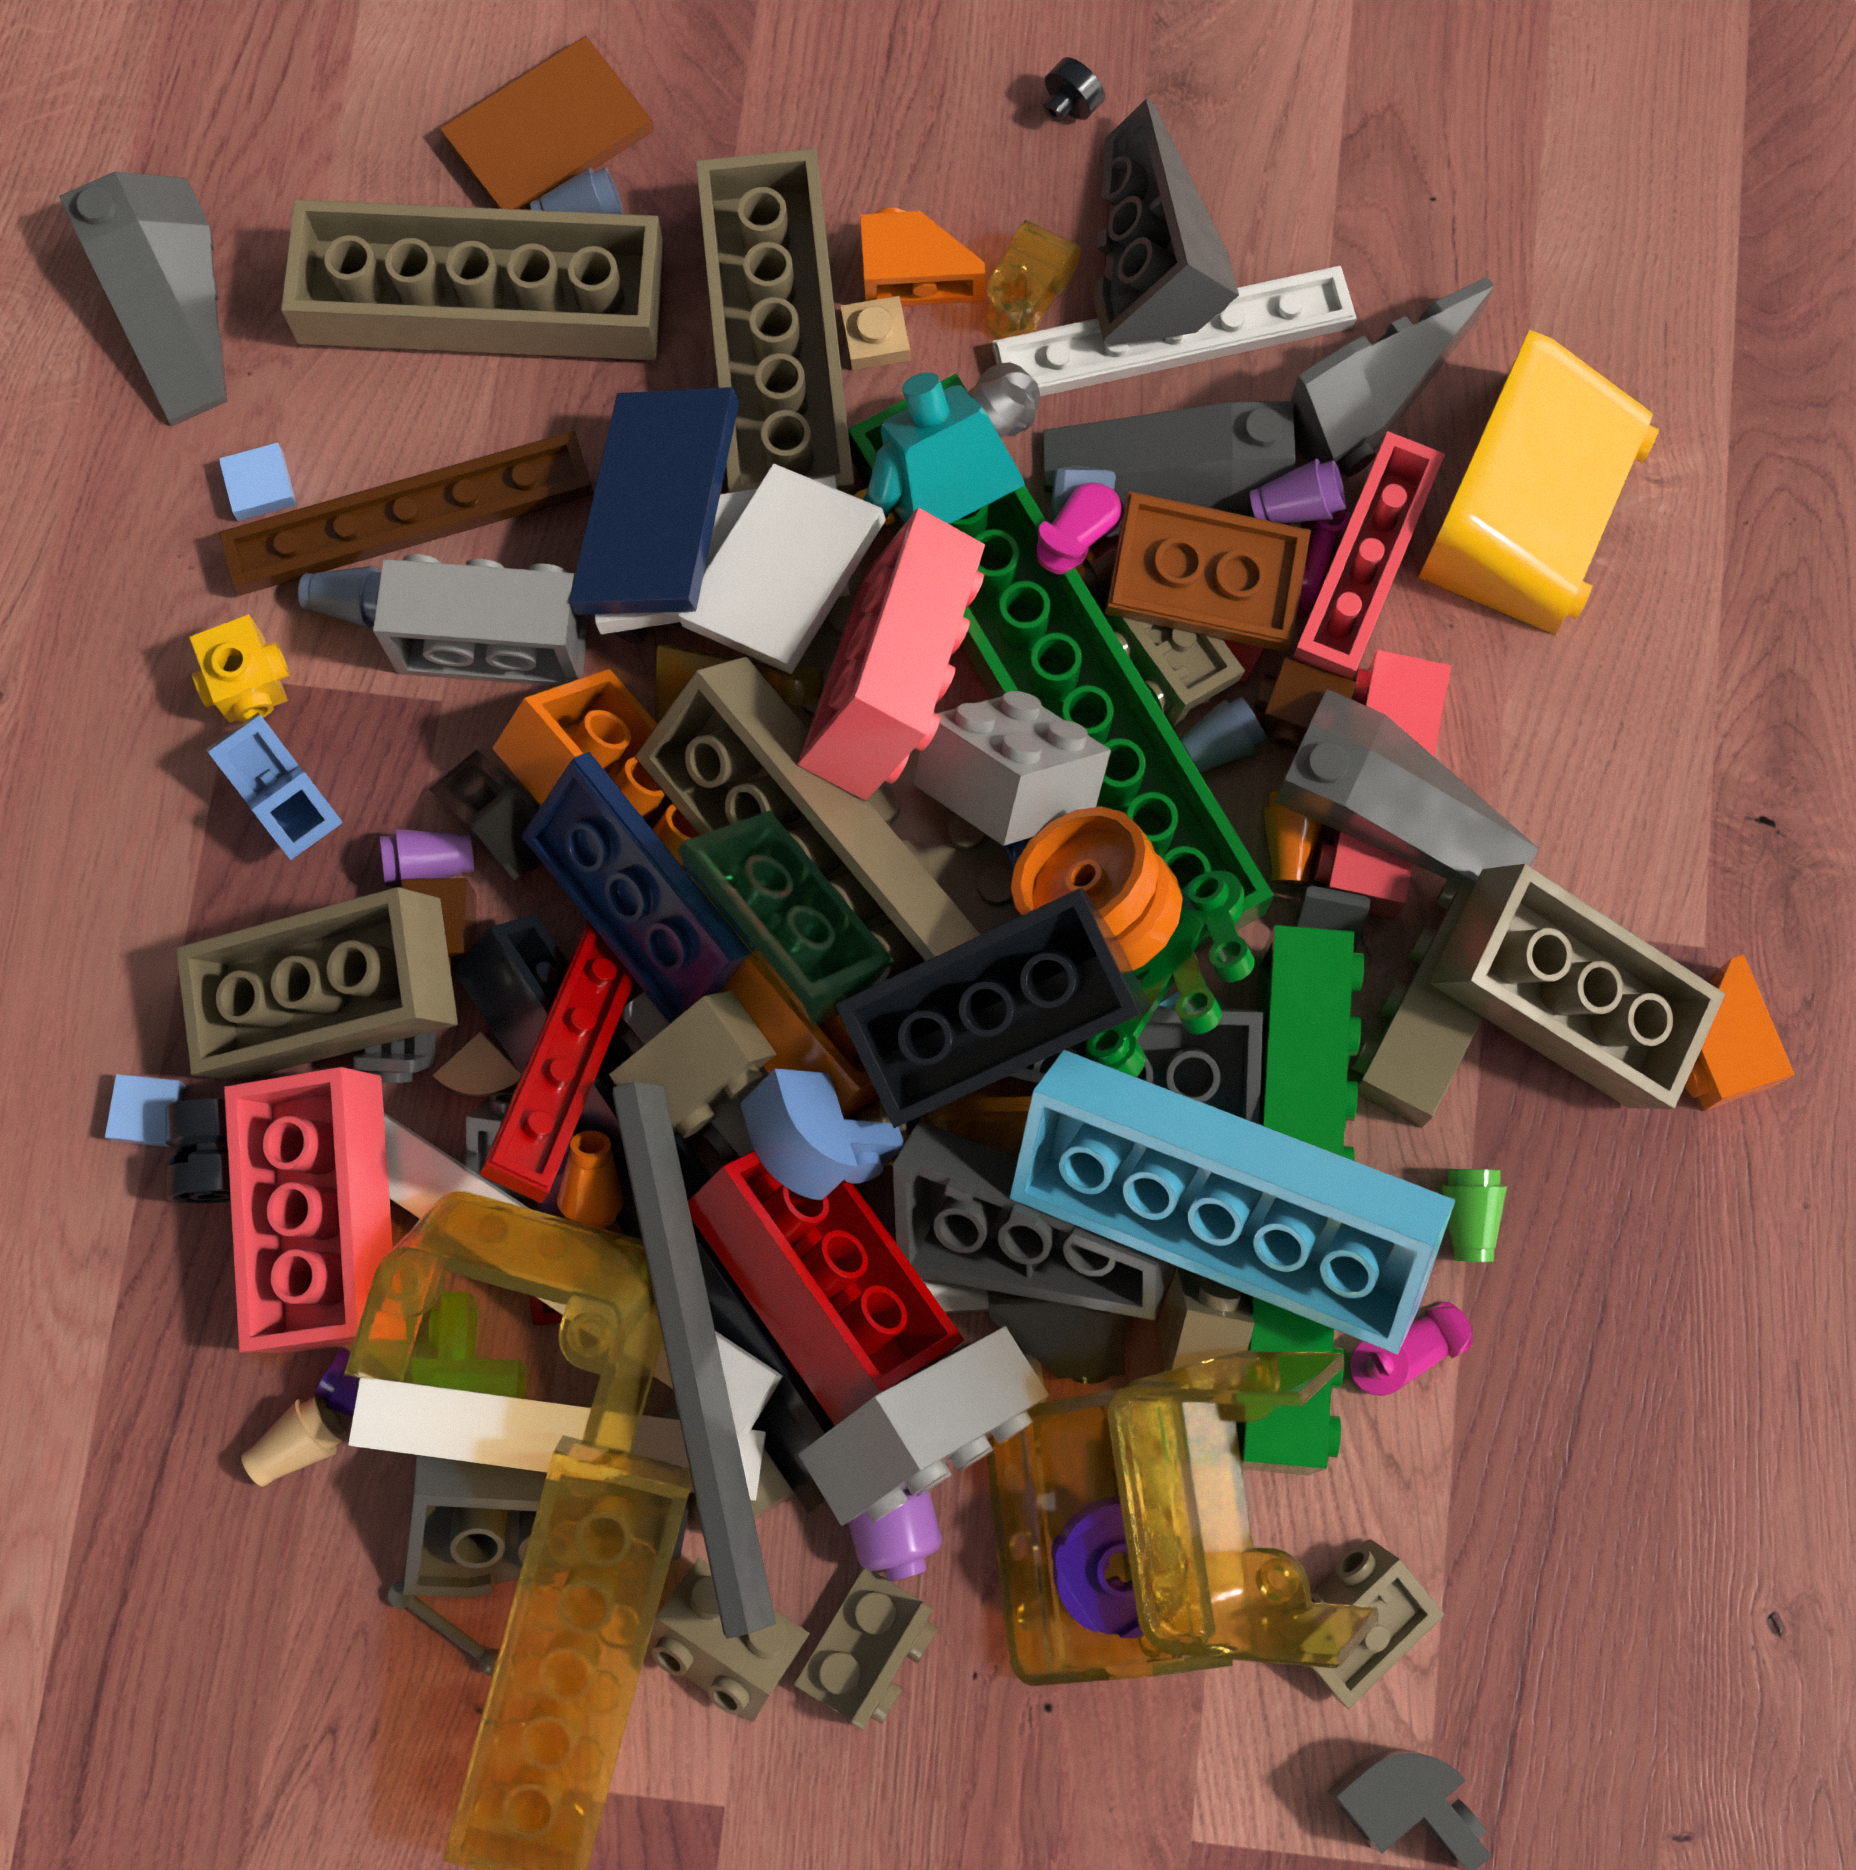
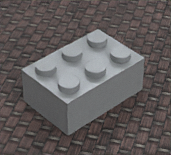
M409 554L404 556L403 560L383 559L373 632L397 674L560 686L583 677L589 616L588 614L577 615L570 605L569 600L575 576L574 573H567L559 566L533 564L529 567V570L504 568L501 564L487 559H471L466 562V565L444 564L431 556Z
M1005 1326L876 1395L798 1455L841 1526L867 1512L874 1523L908 1501L903 1490L908 1488L911 1494H916L917 1497L924 1494L952 1475L946 1466L952 1462L955 1468L961 1472L991 1453L994 1449L987 1440L991 1436H994L998 1444H1001L1030 1426L1033 1421L1027 1411L1050 1395Z

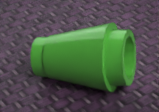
M1448 1169V1185H1441L1444 1196L1455 1200L1448 1221L1452 1248H1454V1261L1494 1262V1249H1496L1507 1186H1501V1170Z

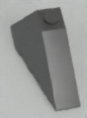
M1145 99L1105 140L1101 198L1109 202L1108 228L1098 232L1097 249L1106 254L1104 276L1096 279L1094 282L1093 299L1102 339L1110 345L1197 333L1239 296L1230 258L1221 237L1155 104Z

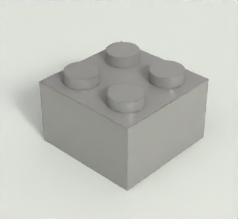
M1010 691L1001 697L978 703H964L959 705L958 708L936 713L941 717L940 723L929 745L923 751H920L913 785L1003 846L1034 837L1051 821L1074 810L1096 807L1111 750L1088 736L1087 730L1081 725L1063 720L1042 707L1040 700L1035 696L1025 692Z

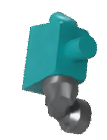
M1011 362L999 363L988 368L980 376L976 386L968 392L961 385L951 386L943 390L938 375L931 372L919 373L907 379L902 386V391L908 408L886 419L880 429L883 446L877 451L869 487L853 496L881 507L886 518L885 525L894 523L893 509L906 523L918 507L950 524L1025 486L1022 475L1000 437H1014L1033 424L1040 399L1037 382L1021 366Z

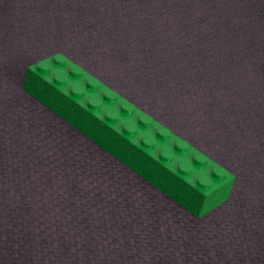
M957 373L940 381L943 390L951 386L961 385L967 391ZM906 400L848 428L851 461L867 488L869 487L877 451L883 446L880 428L886 419L908 408ZM1026 486L950 523L949 525L985 544L977 571L984 574V579L976 597L965 608L963 617L970 620V625L960 646L991 698L1001 697L1010 691L1025 692L1038 698L1042 707L1061 719L1084 727L1088 732V736L1111 750L1096 807L1102 806L1124 812L1141 828L1152 843L1155 853L1165 861L1177 878L1181 894L1185 886L1197 876L1210 871H1227L1239 879L1245 894L1243 913L1235 923L1236 929L1238 930L1264 916L1274 894L1077 570L1073 568L1064 574H1055L1046 570L1037 561L1036 554L1039 538L1037 533L1039 526L1046 519ZM893 509L892 513L895 521L889 524V526L896 535L905 522ZM1205 933L1194 950L1195 953L1214 943L1210 933Z

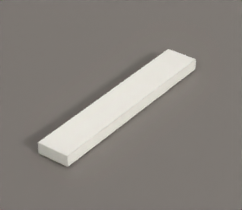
M1341 266L1239 287L1237 288L1239 296L1223 312L1217 314L1197 333L1110 345L1103 341L1099 321L1096 318L994 340L992 351L996 364L1011 362L1021 366L1037 382L1041 397L1354 328L1357 318Z
M360 1377L348 1446L694 1492L680 1420ZM750 1430L748 1435L736 1432L750 1500L756 1501L766 1432Z

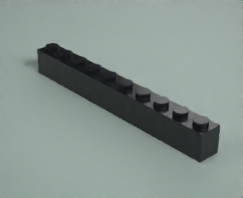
M537 914L490 927L453 969L521 1075L569 965V962ZM614 1031L573 1135L583 1131H598L610 1139L611 1150L624 1197L623 1207L615 1219L648 1268L612 1094L613 1087H616V1084L609 1075L630 1058L631 1055ZM679 1132L674 1133L687 1200L689 1201L712 1177L686 1138H683ZM692 1220L715 1331L783 1375L752 1429L766 1432L765 1449L809 1514L827 1502L798 1454L835 1427V1425Z

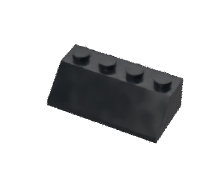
M1082 887L835 1004L893 1128L1142 1014L1150 1006L1120 942Z

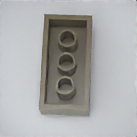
M1527 864L1482 869L1429 984L1627 1108L1675 1109L1725 996L1724 992Z
M396 887L176 948L191 1075L239 1081L458 1025L441 899L431 895Z

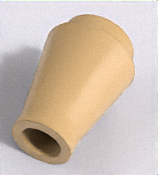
M318 1395L313 1396L307 1401L297 1399L256 1444L241 1455V1461L246 1472L257 1485L265 1487L277 1478L336 1454V1445L345 1440L346 1432L337 1413L326 1408L328 1402Z

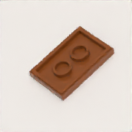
M585 35L440 128L444 141L496 209L531 210V201L539 199L542 195L589 167L592 170L596 169L652 133L654 127L652 119Z
M1128 491L1124 501V512L1120 523L1104 614L1288 652L1293 643L1311 530Z

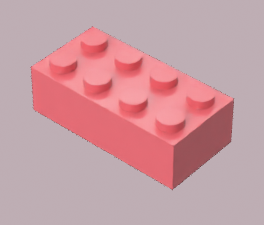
M919 507L915 510L860 580L806 737L798 766L867 801L884 781L893 784L898 779L908 761L910 752L914 748L923 751L929 745L938 729L941 718L940 715L934 713L936 702L944 696L955 674V667L948 664L950 657L962 643L970 625V620L963 617L964 611L976 597L984 579V574L977 571L985 544Z
M338 1067L225 1086L239 1352L283 1354L399 1338L381 1076Z

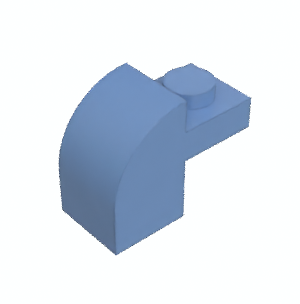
M258 712L206 749L290 860L343 823Z
M774 1069L740 1103L750 1141L763 1166L786 1188L807 1198L823 1200L843 1180L848 1183H862L874 1179L881 1174L883 1167L904 1146L899 1126L893 1128L891 1123L844 1120L830 1073Z

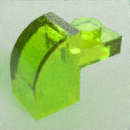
M442 1291L441 1308H432L429 1319V1344L431 1348H438V1359L411 1358L414 1384L526 1399L528 1366L519 1360L476 1359L479 1299L470 1292Z

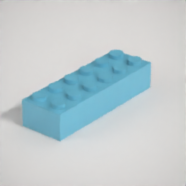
M1066 1050L1062 1051L1033 1090L1010 1194L1011 1200L1397 1355L1420 1307L1455 1203L1454 1199Z

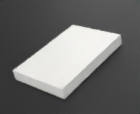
M773 464L705 571L696 612H679L678 618L682 627L792 674L886 521L883 509Z

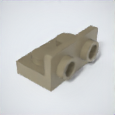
M1109 615L1107 620L1172 728L1183 722L1190 709L1237 683L1245 672L1221 638Z
M1369 1539L1360 1547L1347 1552L1337 1563L1335 1571L1311 1594L1297 1600L1290 1608L1287 1617L1276 1627L1275 1632L1284 1643L1299 1654L1335 1699L1349 1710L1445 1614L1398 1557L1372 1539Z
M863 1568L794 1685L850 1720L851 1724L861 1730L864 1729L870 1717L883 1724L903 1690L892 1679L905 1657L918 1664L938 1630V1627L927 1621L934 1608L878 1573Z

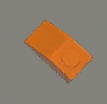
M884 208L872 214H860L865 301L900 296L901 306L984 302L985 262L923 212H906L899 208Z
M1744 954L1731 958L1713 973L1710 984L1724 992L1725 996L1685 1084L1689 1094L1694 1098H1699L1704 1111L1776 1087L1795 1075Z

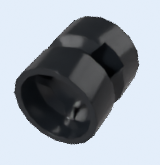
M193 1099L167 1105L165 1108V1144L174 1148L176 1155L165 1163V1199L191 1204L231 1202L225 1099Z

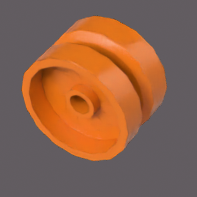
M1102 806L1074 810L1047 824L1028 842L1015 863L1010 888L1015 908L1021 916L1082 887L1120 942L1133 970L1144 966L1166 946L1179 924L1183 898L1177 878L1165 861L1155 853L1152 843L1141 828L1124 812Z

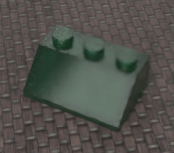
M771 811L686 840L679 847L678 852L689 876L748 947L752 956L761 963L786 994L795 1009L804 1016L812 1027L840 1015L835 1004L871 988L893 963V958Z

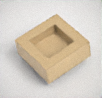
M900 296L841 305V318L851 370L910 361V346Z

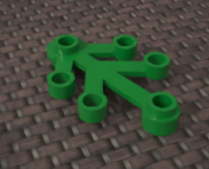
M1210 871L1197 876L1185 886L1181 894L1183 901L1179 924L1168 943L1144 966L1133 970L1138 980L1144 978L1140 986L1150 1006L1142 1014L1089 1038L1085 1052L1087 1059L1137 1077L1145 1065V1054L1137 1042V1038L1174 981L1180 995L1176 1002L1175 1010L1184 1028L1192 1034H1203L1211 1031L1218 1025L1222 1017V1011L1213 993L1206 988L1194 950L1205 933H1210L1214 944L1209 951V960L1221 980L1226 982L1239 981L1248 976L1255 965L1254 957L1246 941L1239 937L1235 923L1243 913L1245 894L1239 879L1234 874L1227 871ZM1237 956L1234 960L1226 962L1229 958ZM1205 1007L1201 1012L1192 1014L1195 1010Z

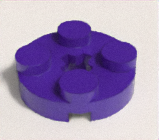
M1134 1494L1106 1497L1083 1507L1069 1519L1051 1546L1053 1581L1061 1601L1070 1615L1081 1626L1095 1633H1098L1096 1631L1098 1630L1105 1634H1118L1120 1638H1137L1152 1633L1166 1624L1177 1613L1186 1596L1183 1589L1188 1581V1570L1191 1572V1553L1183 1533L1162 1509L1143 1501L1141 1497ZM1119 1551L1123 1555L1134 1552L1139 1558L1131 1565L1135 1576L1125 1583L1117 1575L1106 1579L1104 1576V1571L1110 1566L1109 1558Z

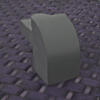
M1408 1750L1381 1752L1361 1762L1327 1791L1328 1795L1368 1845L1381 1854L1420 1821L1457 1868L1461 1870H1476L1491 1857V1854L1479 1841L1486 1833L1481 1822L1460 1799H1457L1451 1805L1446 1800L1466 1780L1453 1767L1437 1758Z

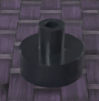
M1070 57L1062 58L1045 76V86L1051 97L1043 104V109L1056 122H1060L1067 114L1079 120H1086L1105 100L1104 89L1098 78L1088 67L1076 59Z

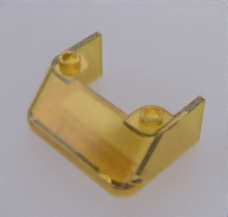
M455 1191L441 1197L379 1263L373 1277L344 1374L358 1378L403 1383L422 1316L437 1302L446 1274L450 1272L566 1305L559 1328L560 1349L564 1357L575 1367L601 1375L581 1444L592 1448L632 1452L663 1344L643 1240L470 1192Z
M1238 1351L1136 1379L1112 1398L1108 1407V1423L1138 1622L1146 1639L1160 1651L1172 1655L1339 1669L1379 1621L1377 1607L1313 1603L1307 1573L1295 1557L1280 1549L1253 1547L1236 1422H1255L1265 1418L1277 1405L1303 1406L1344 1367L1343 1353Z
M1176 1386L1118 1388L1039 1403L1027 1411L1033 1421L1030 1426L1001 1444H998L994 1436L987 1439L994 1449L986 1455L1008 1656L1014 1673L1023 1683L1029 1686L1133 1679L1233 1666L1231 1651L1182 1655L1179 1629L1174 1616L1154 1632L1137 1638H1120L1118 1634H1105L1096 1630L1098 1633L1088 1630L1081 1626L1067 1611L1056 1591L1053 1581L1051 1546L1054 1539L1062 1532L1065 1524L1075 1513L1088 1504L1106 1497H1117L1124 1494L1121 1467L1137 1465L1143 1462L1150 1453L1154 1438L1151 1407L1198 1399L1197 1390ZM1119 1551L1109 1558L1110 1566L1104 1571L1106 1579L1117 1575L1125 1583L1134 1577L1131 1569V1554L1123 1555Z

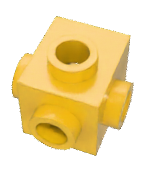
M249 614L190 636L201 670L192 673V677L206 708L216 705L229 723L237 720L245 722L257 712L264 718L274 710V706L288 701L281 682L282 679L290 676L284 656L276 641L267 644L264 635Z

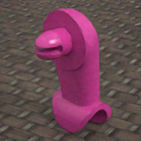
M1090 482L1076 487L1052 524L1044 521L1039 526L1036 558L1040 565L1052 573L1064 574L1082 564L1088 553V547L1101 536L1111 533L1118 527L1124 512L1123 502L1119 495L1112 488L1102 483Z
M1341 510L1335 512L1329 524L1325 520L1307 521L1301 524V528L1309 529L1311 532L1296 620L1304 618L1316 603L1338 533L1349 524L1351 519L1348 511Z
M1443 1302L1425 1311L1427 1316L1412 1322L1398 1355L1362 1341L1356 1346L1351 1356L1350 1371L1353 1380L1367 1393L1385 1396L1395 1393L1448 1355L1452 1359L1469 1350L1473 1343V1334L1465 1314L1449 1302Z

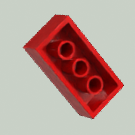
M755 1151L723 1166L688 1201L691 1219L835 1426L876 1395L936 1364L964 1341V1338L854 1183H848L843 1180L823 1200L807 1198L791 1191L778 1182L767 1171Z

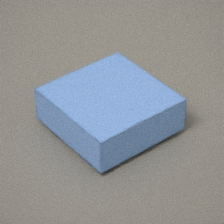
M278 442L219 458L232 512L237 521L297 505L284 453Z
M116 1074L105 1138L114 1142L170 1147L165 1144V1108L174 1102L183 1101L186 1085L179 1080Z

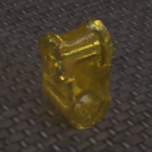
M1025 220L1019 226L1006 254L990 276L987 285V295L990 304L986 312L987 327L992 335L998 339H1004L1037 331L1038 326L1057 295L1063 292L1073 276L1081 254L1080 245L1028 220Z

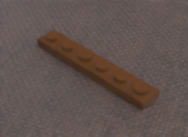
M574 430L219 531V536L233 588L241 596L300 579L305 573L325 572L590 496L594 493Z

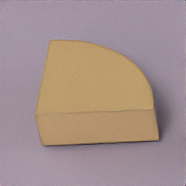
M479 1032L432 1076L441 1085L456 1094L488 1097L495 1093L515 1090L521 1074Z

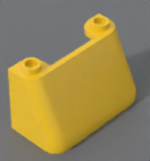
M1529 329L1418 578L1553 635L1556 634L1566 616L1577 620L1593 586L1583 582L1584 576L1633 461L1645 462L1658 435L1659 429L1649 425L1653 413L1553 338Z

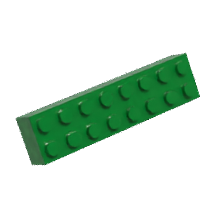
M1275 925L1260 954L1257 1009L1263 1012L1259 1125L1354 1161V1147L1344 1146V1131L1347 1121H1354L1357 1110L1358 1085L1356 1081H1347V1070L1350 1056H1357L1360 1046L1361 1019L1357 1016H1350L1353 992H1360L1362 988L1364 954L1354 952L1353 931ZM1246 1294L1254 1320V1327L1236 1396L1233 1398L1229 1469L1308 1476L1327 1469L1329 1457L1337 1458L1340 1449L1341 1420L1339 1416H1330L1332 1389H1341L1344 1349L1333 1347V1328Z

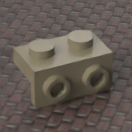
M698 1557L654 1618L642 1645L645 1650L652 1654L655 1662L663 1670L675 1676H684L708 1692L712 1702L721 1710L733 1715L740 1714L748 1721L753 1722L803 1647L810 1633L773 1608L776 1620L775 1625L747 1635L726 1639V1635L723 1634L710 1566Z

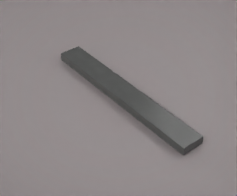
M630 1082L613 1087L612 1094L723 1634L728 1639L776 1624L664 1085Z

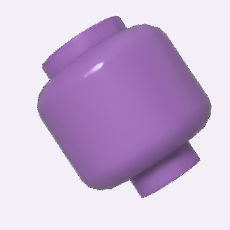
M907 1488L903 1492L908 1501L880 1520L873 1523L867 1512L848 1522L857 1559L863 1568L870 1571L885 1569L888 1581L900 1580L927 1570L924 1557L936 1552L942 1544V1535L929 1491L917 1497L916 1494L912 1495Z

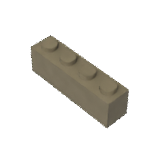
M1448 879L1435 905L1445 909L1436 929L1434 930L1425 925L1407 958L1417 964L1408 984L1396 980L1379 1014L1390 1019L1379 1040L1370 1035L1367 1037L1351 1070L1361 1074L1357 1083L1359 1096L1421 1128L1433 1118L1483 1018L1429 984L1472 893L1471 889Z

